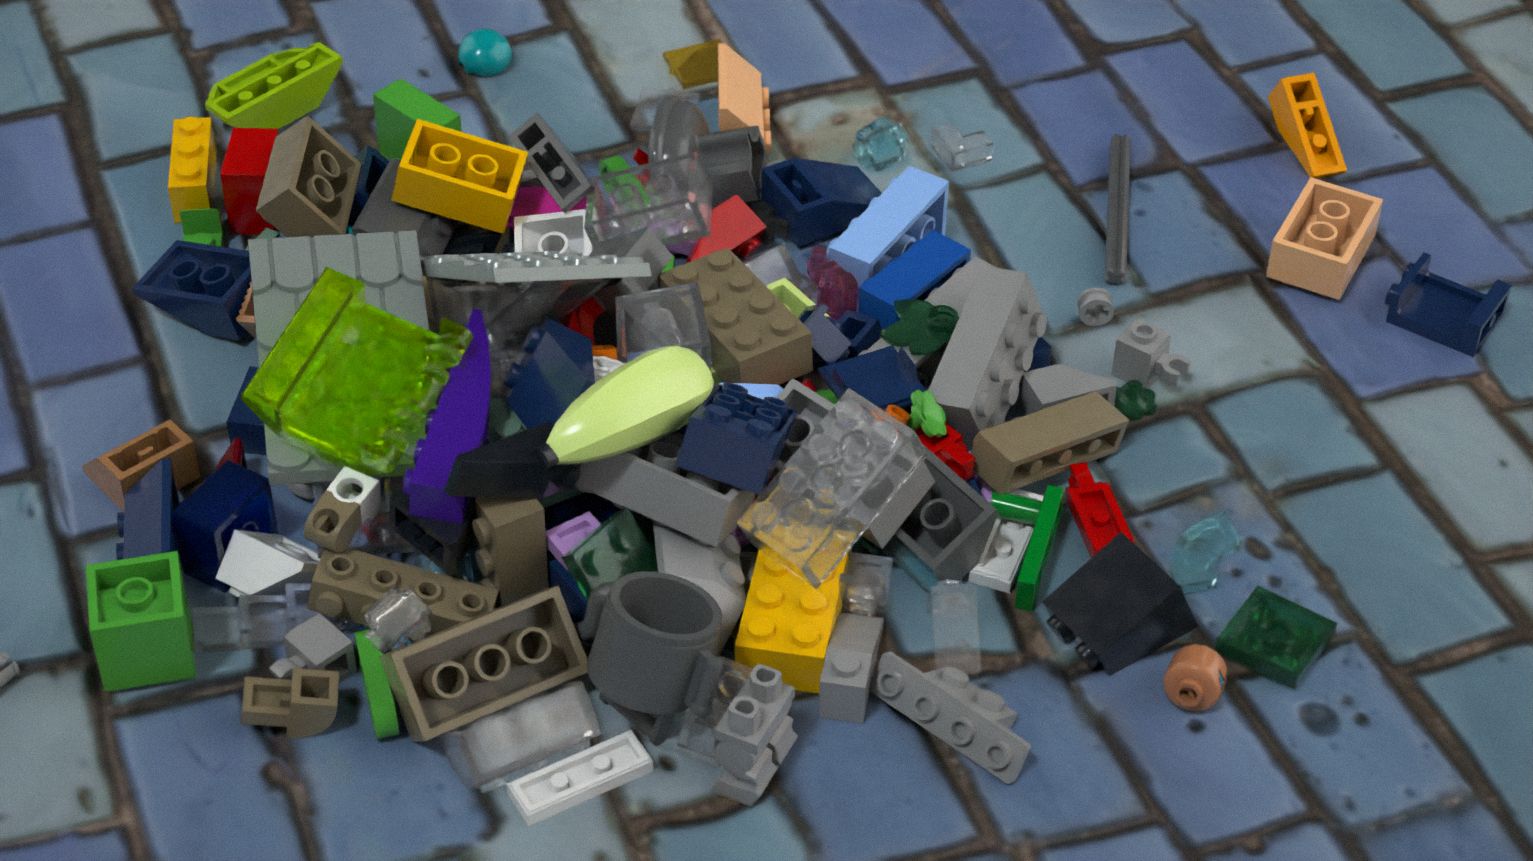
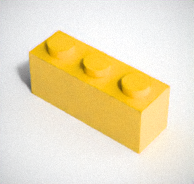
M191 116L184 119H174L168 191L174 223H181V210L213 209L217 149L211 117L198 118Z

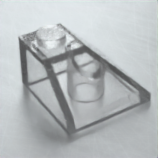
M698 282L615 297L618 361L625 364L650 350L666 346H680L697 353L711 371V343Z

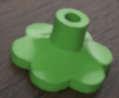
M917 389L912 392V413L909 414L910 420L907 423L909 429L915 431L922 427L924 433L929 437L937 436L940 438L946 435L947 429L944 424L946 415L943 408L936 403L934 395L928 390L922 392Z

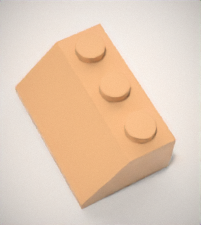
M718 44L719 131L758 125L767 152L771 153L769 87H762L761 72L728 45Z

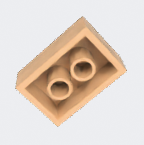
M1310 177L1272 241L1266 277L1318 293L1322 296L1340 300L1376 235L1383 199Z

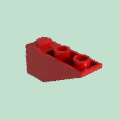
M736 194L710 211L696 235L686 263L727 247L738 258L742 256L744 259H747L761 246L759 239L767 226Z

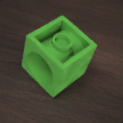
M178 551L86 565L89 631L104 691L108 692L197 677L191 613Z

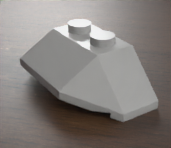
M653 522L658 572L675 575L698 585L716 600L721 609L722 630L714 652V656L719 657L746 603L745 578L741 568L739 554L741 549L739 543L729 534L717 547L695 542L685 533L671 527L659 526Z

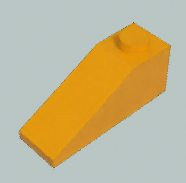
M1315 72L1281 78L1267 98L1279 132L1309 177L1317 179L1346 173L1347 168Z

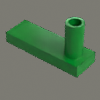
M1047 485L1043 501L1009 493L999 495L995 490L992 493L990 504L997 509L999 513L997 517L1034 525L1017 580L1015 608L1030 612L1033 610L1061 519L1064 488Z

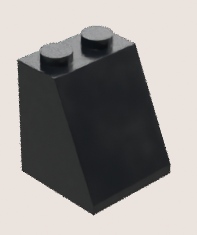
M1122 532L1042 601L1050 615L1046 623L1052 631L1063 641L1070 637L1078 645L1074 648L1078 656L1091 669L1098 665L1109 676L1191 632L1198 626L1180 585Z

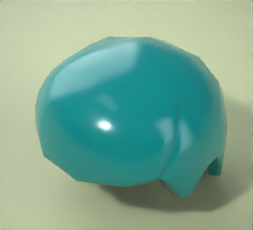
M488 28L474 30L466 35L458 51V65L462 64L469 75L472 73L483 77L498 75L508 67L512 59V50L508 41L499 32Z

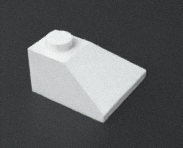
M590 208L571 210L566 213L562 211L514 217L515 252L558 251L559 254L582 253L583 256H589L598 245L597 232Z
M234 530L215 579L230 585L229 593L245 600L254 601L255 596L275 597L311 586L313 575L322 554L280 534Z

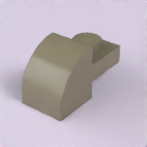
M293 668L291 680L245 677L241 724L287 727L286 739L306 738L322 732L331 725L336 717L339 671Z

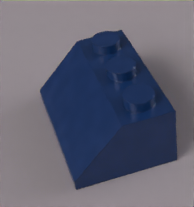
M171 458L161 459L125 493L124 512L117 513L118 533L120 538H124V542L116 544L117 560L178 551L183 574V515Z

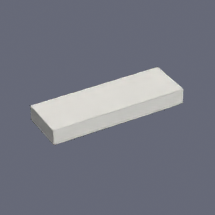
M1021 489L1007 492L1043 501L1044 498L1042 495ZM997 517L979 563L969 571L968 582L1010 594L1023 564L1034 525Z
M629 730L507 783V793L527 825L531 826L653 772V760L633 731Z

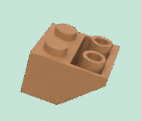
M171 419L82 466L83 472L123 512L125 493L161 459L171 458L177 490L200 478L194 442Z

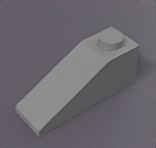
M840 612L827 647L820 679L819 718L864 724L870 684L874 674L884 618Z

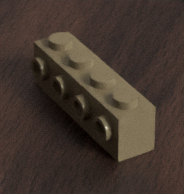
M1096 391L1071 398L1066 402L1045 407L1040 411L1016 417L1011 421L979 431L973 440L971 455L976 458L974 472L999 495L1069 470L1071 464L1088 463L1117 452L1129 419Z
M324 548L311 581L307 609L320 612L326 616L338 617L363 624L369 628H377L409 637L416 641L494 610L499 590L351 548H346L341 553Z

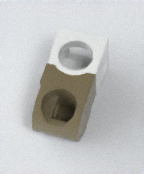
M344 466L310 513L304 528L305 539L334 552H343L367 518L373 520L382 509L379 480ZM352 483L362 487L363 491L361 494L353 491Z

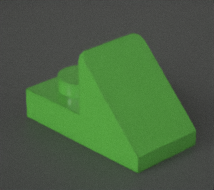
M195 209L180 211L184 234L183 241L224 247L226 216L221 210Z

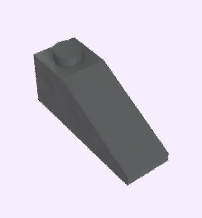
M538 113L508 136L517 149L528 152L526 162L564 213L595 189L573 154L558 134Z

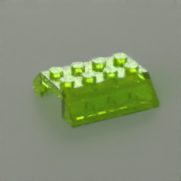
M326 266L241 394V400L282 441L342 468L346 466L365 475L390 473L394 470L402 456V452H405L410 443L404 434L411 433L412 431L415 432L419 429L423 422L422 420L425 419L441 393L442 386H445L449 380V373L444 368L458 365L462 354L466 352L474 337L468 328L444 317L440 321V335L373 307L365 303V283Z

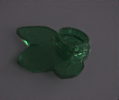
M895 300L894 308L901 320L880 330V336L893 346H908L911 355L931 354L939 350L944 342L950 340L959 319L958 313L950 306H933L928 301Z

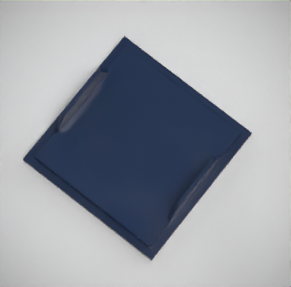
M893 345L818 368L819 374L844 409L861 421L881 416L888 405H896L902 409L912 406L911 393L917 389L922 392L926 391L917 379L914 362L902 347L897 352Z

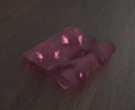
M813 247L811 249V258L807 261V275L810 277V285L806 289V296L816 305L824 303L828 308L826 313L838 321L847 309L856 312L858 283L850 272H846L834 260L829 261L827 250L824 247Z

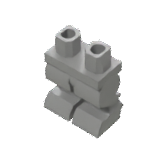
M756 664L747 681L714 729V739L720 741L715 749L716 761L724 769L713 784L711 791L750 807H753L757 799L760 798L777 771L778 766L782 763L798 737L792 730L793 718L787 715L792 706L791 701L795 697V687L782 682V673L762 664Z

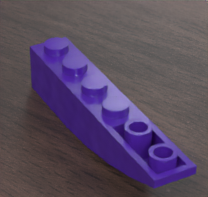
M473 309L468 324H461L459 327L456 343L458 351L450 352L446 368L447 381L440 380L436 393V405L438 406L436 409L430 408L427 414L425 424L426 439L419 438L416 444L414 454L415 469L408 468L406 471L403 495L409 496V515L463 523L471 497L449 496L444 492L456 456L486 445L489 433L491 365L488 337L482 310Z

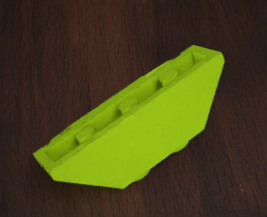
M320 42L309 44V48H293L269 54L213 84L208 99L205 102V108L235 128L280 129L320 106L343 63V58Z

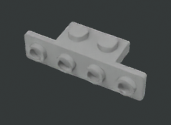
M892 652L882 654L871 680V693L1006 784L1016 781L1031 746L1029 742L1009 730L1012 728L1018 713L1004 705L1005 701L1001 696L975 686L968 681V675L957 668L944 667L923 673Z

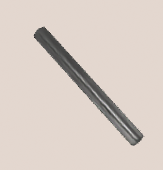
M1115 134L1111 137L1105 280L1108 284L1116 283L1118 285L1125 282L1127 270L1131 139L1126 134L1123 136Z

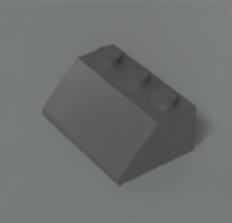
M398 158L391 159L351 231L356 235L358 233H398V231L416 230L420 256L442 255L459 221L391 201L401 161Z
M912 435L901 446L923 459L935 483L891 537V540L948 592L979 563L999 513L995 507Z

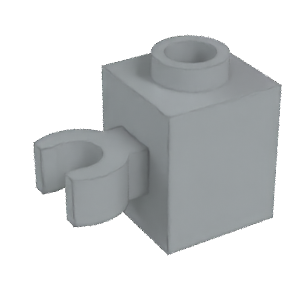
M1136 318L1116 339L1111 375L1144 391H1147L1159 377L1165 384L1176 387L1179 383L1180 373L1184 375L1189 373L1191 361L1183 355L1168 354L1171 333Z
M320 613L306 622L295 626L283 636L287 658L279 659L269 668L276 678L291 680L293 668L339 671V683L357 672L353 642Z

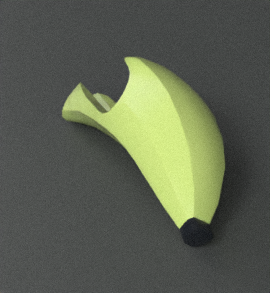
M680 346L661 347L639 355L605 375L572 402L553 426L546 443L536 449L535 456L538 463L547 470L559 464H579L605 459L646 446L666 437L688 424L690 416L709 397L714 385L711 371L697 353Z

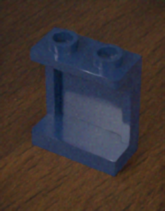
M1423 252L1415 264L1410 262L1407 265L1401 282L1399 284L1393 283L1385 299V304L1389 306L1386 322L1474 357L1504 316L1512 285L1497 279L1487 294L1481 293L1429 272L1431 255Z

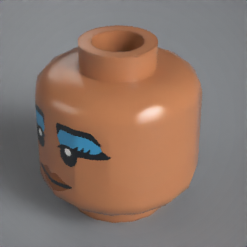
M1198 644L1184 646L1175 652L1164 674L1163 688L1173 704L1183 710L1192 712L1205 711L1214 706L1221 696L1227 681V666L1224 659L1215 650L1207 646Z

